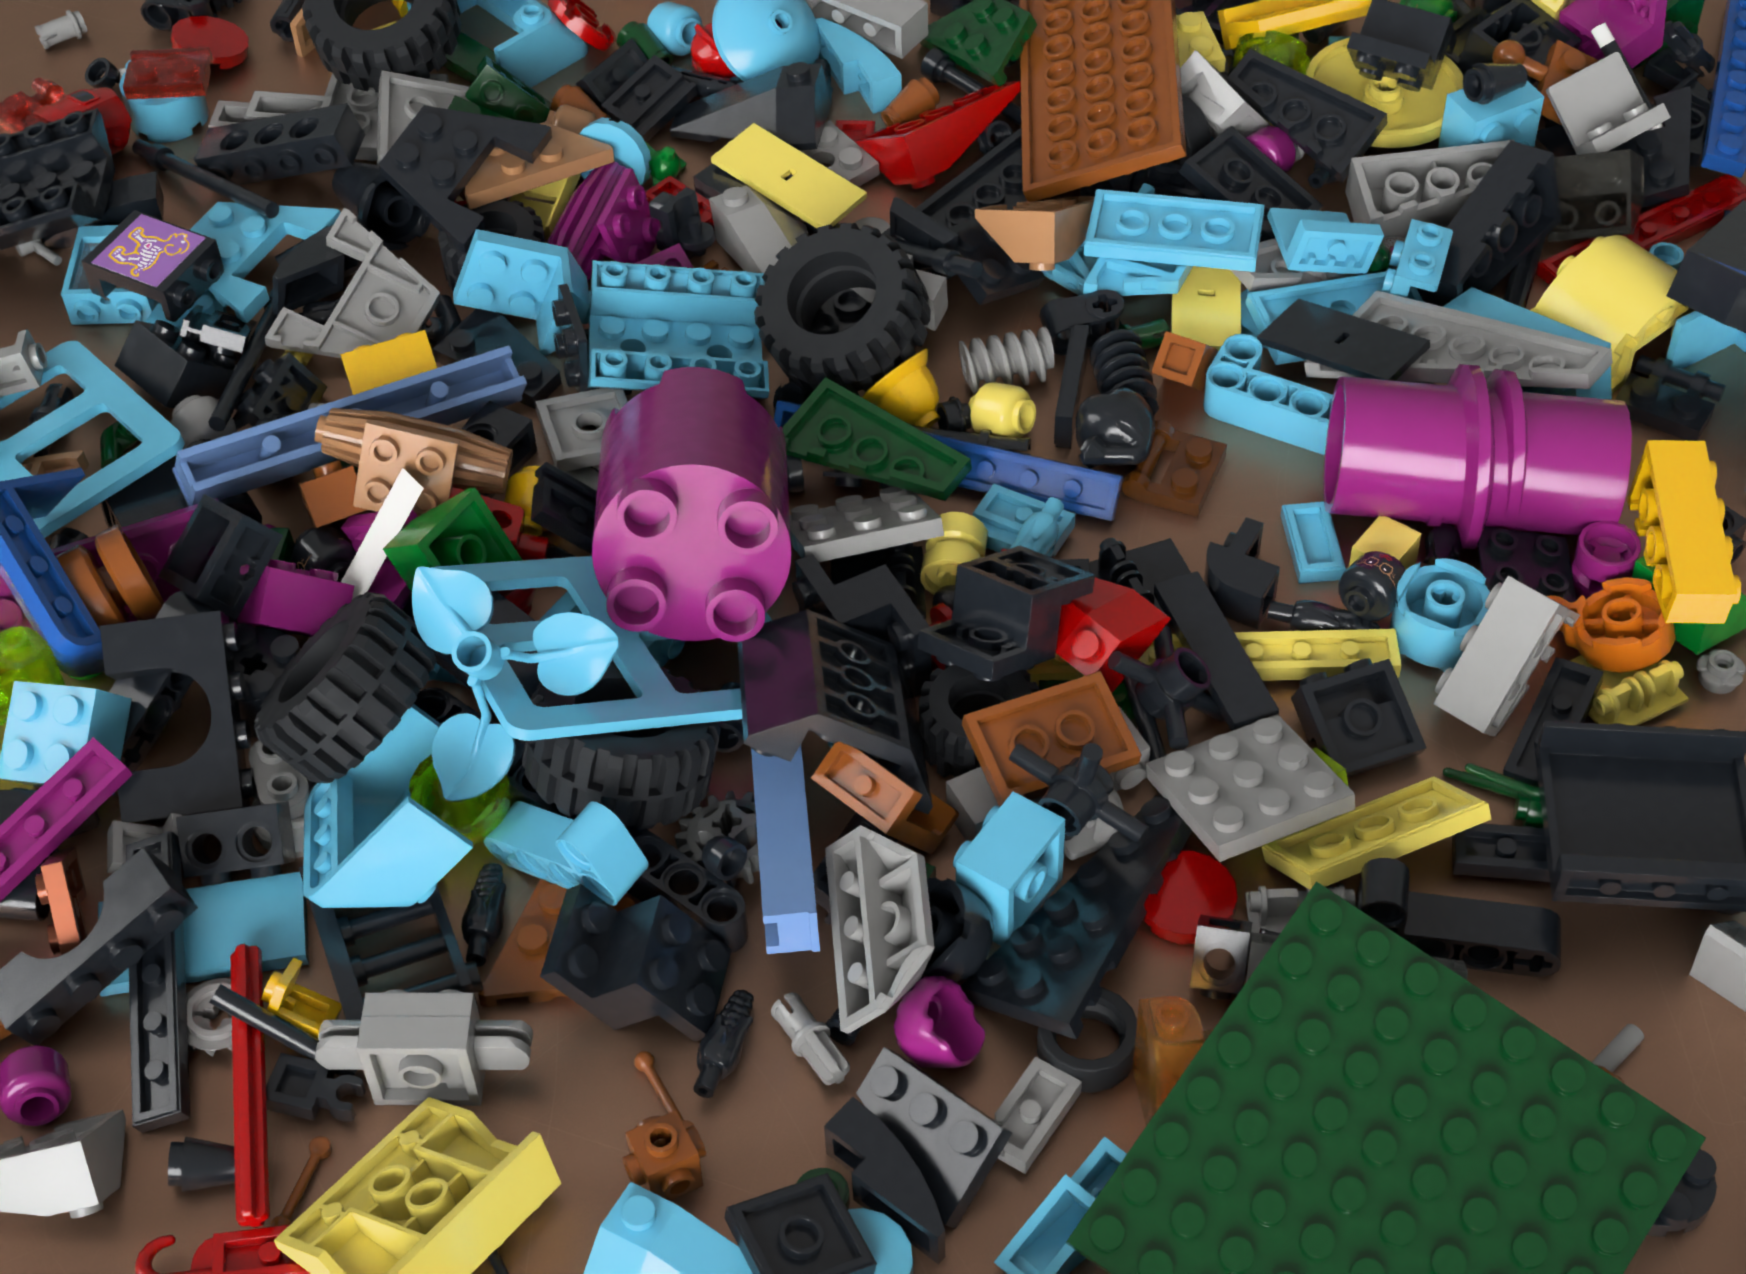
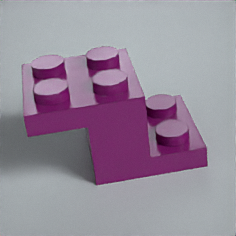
M1575 0L1560 11L1559 23L1582 39L1578 48L1579 51L1597 60H1601L1605 56L1591 30L1606 23L1632 69L1663 46L1667 0Z

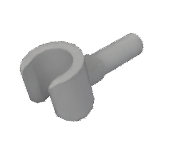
M41 239L15 246L21 257L35 251L38 255L43 256L56 266L62 262V257L47 248L41 242Z

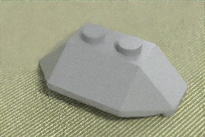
M861 825L825 848L840 1030L847 1034L885 1013L921 979L935 948L925 857Z

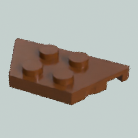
M540 879L483 984L484 990L478 993L482 1006L496 1007L498 1006L497 999L528 996L529 1003L551 1001L556 997L566 996L540 977L567 891L566 888ZM625 894L615 906L611 907L619 911L635 905V902Z

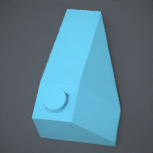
M630 1182L600 1225L583 1274L753 1273L739 1246L680 1206Z

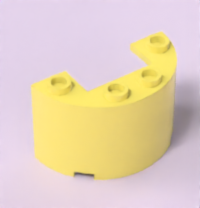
M1612 235L1605 238L1599 236L1576 257L1573 255L1567 257L1559 266L1557 277L1547 288L1536 307L1530 309V311L1611 343L1612 393L1620 389L1629 377L1635 352L1670 327H1672L1670 334L1672 335L1676 320L1695 310L1666 296L1678 270L1622 235Z

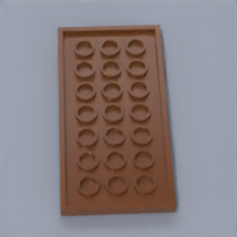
M1019 0V7L1030 12L1037 23L1031 37L1024 43L1023 51L1020 55L1023 194L1027 201L1035 202L1051 198L1058 194L1088 187L1095 183L1128 175L1162 163H1169L1187 156L1175 0Z

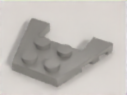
M343 208L326 236V246L357 259L362 264L325 325L283 307L265 336V344L276 349L341 358L340 354L353 351L359 346L374 345L394 339L404 333L422 331L423 323L428 322L440 301V292L402 257L398 259L383 245V240L373 231L368 232L359 224L357 217L350 210Z

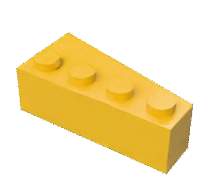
M1647 440L1626 499L1629 510H1638L1639 518H1635L1634 526L1637 536H1646L1643 554L1647 566H1656L1652 583L1665 623L1725 624L1732 605L1738 604L1741 596L1740 577L1733 575L1731 567L1733 556L1732 539L1730 536H1725L1723 529L1725 505L1722 498H1717L1715 490L1717 467L1714 460H1709L1705 441Z

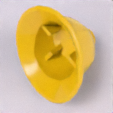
M922 349L887 373L869 388L862 398L912 426L927 428L933 426L941 417L936 412L939 403L938 386L927 367L928 349Z

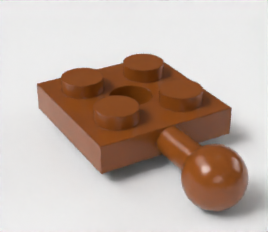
M1515 40L1500 42L1494 48L1492 54L1493 63H1520L1525 67L1528 76L1539 81L1537 90L1545 96L1541 115L1560 125L1562 124L1546 94V89L1599 61L1560 40H1557L1550 47L1545 65L1525 56L1523 46Z

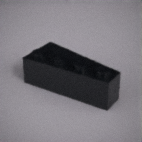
M1510 140L1447 226V228L1453 231L1438 289L1436 292L1417 288L1424 302L1443 307L1471 287L1489 293L1561 221L1554 153Z

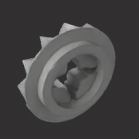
M231 978L206 981L186 994L188 1046L192 1052L197 1049L205 1050L213 1057L217 1050L227 1048L232 1051V1015L227 1013L229 1018L223 1019L220 1026L214 1030L210 1019L216 1018L221 1009L209 1003L220 984L231 989Z

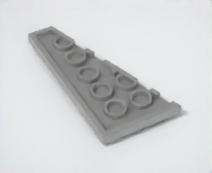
M1376 291L1353 314V316L1430 340V348L1396 381L1448 383L1450 376L1459 364L1480 366L1485 379L1488 378L1494 369H1506L1516 372L1520 385L1524 387L1590 389L1612 365L1611 348L1381 291ZM1309 360L1304 363L1306 377L1337 379L1340 376L1357 377Z

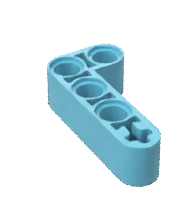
M1235 334L1228 337L1206 373L1203 403L1205 412L1216 420L1325 455L1327 428L1333 394L1260 371L1263 351L1261 342L1256 337L1248 334Z
M516 801L483 838L486 848L505 865L550 883H555L566 889L582 884L611 906H615L649 867L646 857L620 819L604 805L594 801L589 802L574 820L522 801Z

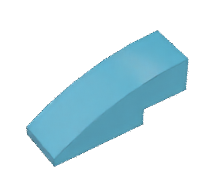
M822 17L815 19L821 40L819 56L821 59H826L830 64L831 75L843 94L846 95L859 91L873 114L886 109L902 90V74L876 46L860 35Z
M1104 1136L1071 1178L1066 1174L1062 1177L994 1263L1006 1274H1069L1086 1257L1067 1245L1066 1241L1127 1153Z

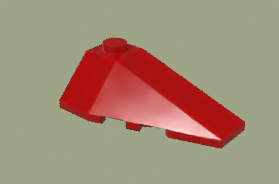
M1021 80L1005 82L1001 87L995 84L953 100V105L922 112L919 114L920 119L902 125L898 122L855 142L879 162L880 171L894 185L911 184L913 189L928 186L936 181L935 175L952 166L985 130L987 125L1021 91Z
M1095 577L1093 593L1073 599L1070 604L1062 605L1055 653L1084 676L1101 671L1111 693H1113L1125 678V675L1108 667V660L1111 654L1118 650L1139 660L1171 618L1134 589Z

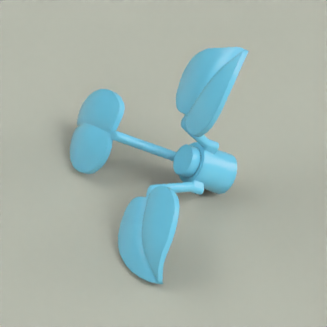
M417 567L412 588V608L418 633L426 645L433 650L443 654H452L455 665L469 674L467 684L472 687L481 712V719L468 713L452 716L441 724L434 736L432 760L441 783L444 798L449 801H462L487 792L504 778L514 760L516 747L514 738L505 732L502 725L490 724L491 711L481 686L482 680H489L498 675L503 668L504 660L510 659L525 663L539 662L537 669L538 678L548 690L562 696H575L585 693L601 680L620 647V639L609 626L596 618L580 613L566 612L547 617L535 627L533 643L538 653L530 654L514 651L508 647L501 648L496 642L477 632L484 629L490 623L494 610L491 590L483 580L472 573L461 570Z

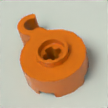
M1629 577L1602 582L1603 590L1592 594L1587 599L1582 595L1577 601L1572 603L1559 596H1547L1581 615L1573 627L1563 623L1559 631L1563 632L1565 643L1568 646L1578 649L1587 663L1601 670L1624 673L1647 668L1665 657L1671 651L1676 639L1674 623H1665L1656 592L1652 589V584L1648 580Z

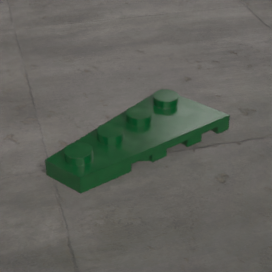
M826 377L783 426L786 455L942 501L948 499L972 469L971 459Z

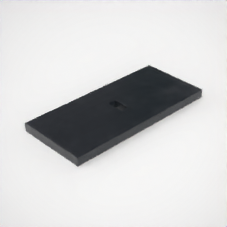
M1299 298L1257 336V339L1264 346L1360 378L1396 381L1430 348V340Z

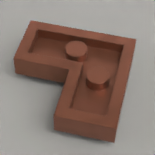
M76 847L55 851L41 865L42 873L36 874L35 877L39 900L42 905L49 904L54 923L47 925L50 948L54 955H63L71 951L88 936L80 904L87 896Z

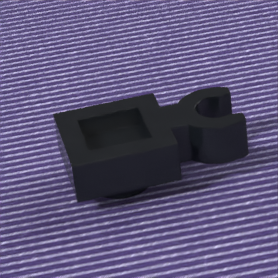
M280 1053L266 1085L267 1110L315 1121L321 1107L329 1109L331 1115L340 1121H354L356 1113L353 1104L341 1102L340 1100L348 1094L364 1097L366 1090L363 1080L355 1075H342L333 1079V1070L326 1069L315 1060Z

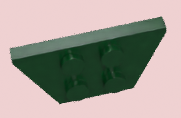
M974 0L929 24L928 35L920 44L929 50L933 48L943 50L949 54L950 59L957 65L1001 87L1007 80V76L1003 72L1009 59L1011 61L1018 60L1023 51L1024 43L1031 37L1037 23L1030 12L1008 1Z

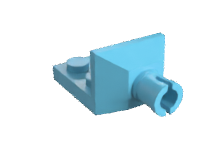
M476 229L453 291V301L456 305L536 320L539 351L543 355L548 356L556 351L553 335L560 332V326H556L552 312V301L558 300V285H568L581 323L585 325L589 324L591 291L588 290L587 276L567 247Z

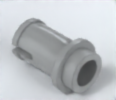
M67 10L65 11V16L40 26H34L37 35H40L39 40L44 49H48L50 46L75 36L81 39L82 34L88 32L78 10L74 12Z

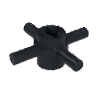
M1165 626L1153 641L1156 657L1153 663L1147 665L1117 650L1109 657L1108 667L1137 681L1135 691L1141 705L1155 718L1165 720L1169 746L1172 749L1180 750L1186 748L1189 744L1184 715L1188 709L1192 707L1219 721H1224L1225 719L1211 695L1203 692L1211 684V675L1207 665L1198 654L1188 648L1181 647L1174 651L1171 629Z
M1021 743L1016 745L1009 756V760L1048 785V791L1040 799L1038 805L1065 818V841L1078 835L1088 821L1096 820L1097 818L1137 844L1143 839L1149 826L1108 800V796L1113 791L1114 783L1108 772L1099 765L1103 756V750L1099 745L1095 743L1086 744L1082 749L1080 757L1074 758L1069 765H1064L1060 768Z

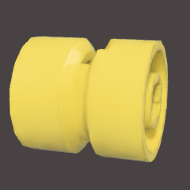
M953 511L939 515L942 518L944 536L926 540V554L923 557L920 573L921 583L931 594L935 595L943 586L956 584L957 566L959 564L985 557L988 530L984 523L975 516Z

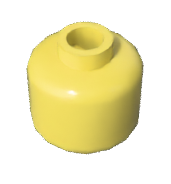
M998 382L985 383L971 397L968 403L971 425L975 433L980 434L981 430H991L992 435L1022 438L1034 426L1036 419L1035 404L1028 392L1020 386Z

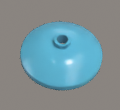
M718 0L715 5L712 17V32L715 45L727 67L743 81L797 62L814 64L820 54L821 40L815 21L816 18L805 0ZM775 20H777L780 23L782 28H780L776 24Z

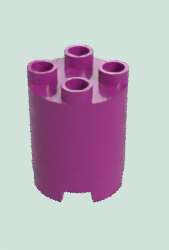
M681 367L666 370L663 373L660 384L639 393L620 410L613 408L607 419L601 441L592 559L597 581L607 598L606 607L608 615L622 629L633 632L647 631L661 637L681 641H702L721 638L730 642H741L754 637L762 629L765 622V612L774 604L785 586L791 565L785 436L782 426L777 427L773 418L762 405L746 393L743 380L734 375L705 367Z

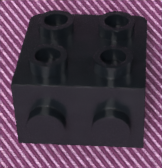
M558 285V300L552 301V312L556 326H560V332L554 333L553 337L558 359L565 358L566 360L564 362V373L569 388L575 387L577 393L599 389L588 387L589 329L583 328L568 285ZM623 390L625 395L632 394V390Z

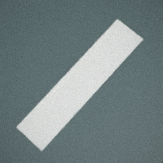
M402 468L341 581V583L355 585L353 598L368 592L387 557L383 548L401 531L424 489L404 468Z

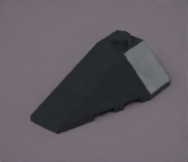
M797 62L789 66H782L691 102L675 115L670 127L671 137L713 142L721 137L734 139L751 124L755 123L797 150H815L818 148L831 106L822 63L807 64L805 62Z

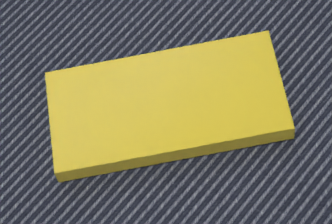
M1433 776L1355 807L1353 811L1261 847L1267 864L1311 890L1316 881L1324 887L1361 873L1364 864L1372 859L1398 858L1492 820L1487 802Z

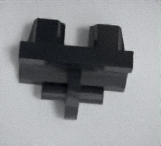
M686 187L676 196L662 192L650 201V215L660 220L662 228L655 237L658 250L663 251L680 243L688 259L705 255L706 248L710 247L715 241V232L710 224L701 222L696 191Z

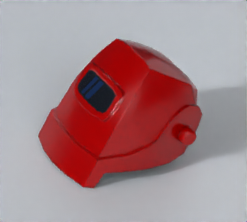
M111 88L81 89L66 95V97L50 105L46 104L33 112L37 118L50 123L63 119L72 112L80 111L83 113L98 108L102 114L111 154L118 153L128 144L132 119L121 99Z

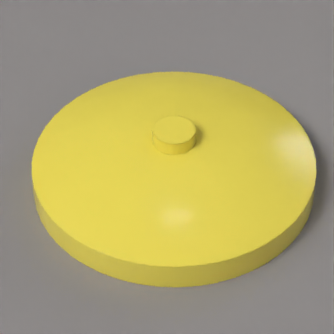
M1350 37L1325 47L1309 63L1306 71L1307 76L1387 113L1388 123L1371 144L1373 147H1412L1440 138L1447 94L1463 89V74L1457 65L1446 55L1432 90L1421 87L1419 92L1410 91L1398 86V80L1384 76L1381 81L1368 79L1359 74L1360 69H1356L1348 52L1347 45Z

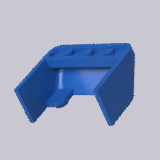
M81 467L0 481V574L56 667L72 677H85L105 671L101 633L33 519L46 517L83 479L85 473Z

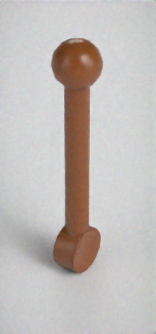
M641 1051L636 1054L634 1059L635 1067L639 1071L645 1072L667 1113L676 1110L685 1128L694 1125L691 1121L684 1120L654 1068V1056L648 1051Z
M318 1136L310 1141L309 1151L311 1155L281 1214L271 1220L270 1227L292 1224L290 1219L320 1160H324L331 1155L332 1147L328 1138Z

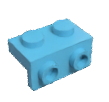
M1411 219L1405 242L1400 240L1395 242L1389 265L1396 266L1397 269L1388 268L1381 292L1407 298L1411 286L1436 292L1453 231L1433 223Z

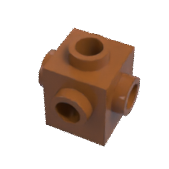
M676 1110L663 1116L648 1117L642 1120L634 1129L625 1132L629 1154L623 1156L622 1161L631 1182L639 1186L642 1185L643 1188L668 1201H672L704 1186L700 1159L706 1156L704 1144L695 1126L692 1125L685 1128Z

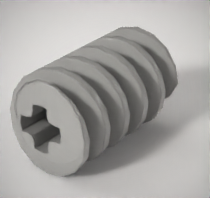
M1046 326L1039 328L1036 337L1030 329L1023 330L1020 340H1018L1013 332L1006 333L1003 338V344L997 335L988 336L986 347L980 338L971 339L969 350L962 340L959 341V357L963 376L973 394H976L978 391L980 380L990 383L996 382L997 377H1001L1005 384L1012 385L1014 375L1018 374L1023 385H1029L1031 372H1036L1040 382H1046L1047 370L1054 368V349Z

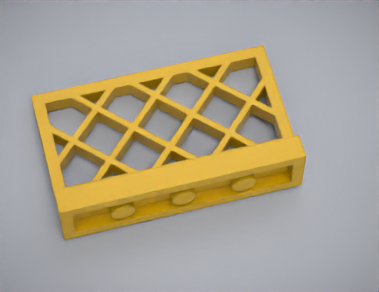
M1259 0L1218 10L1225 50L1234 49L1367 16L1372 0Z

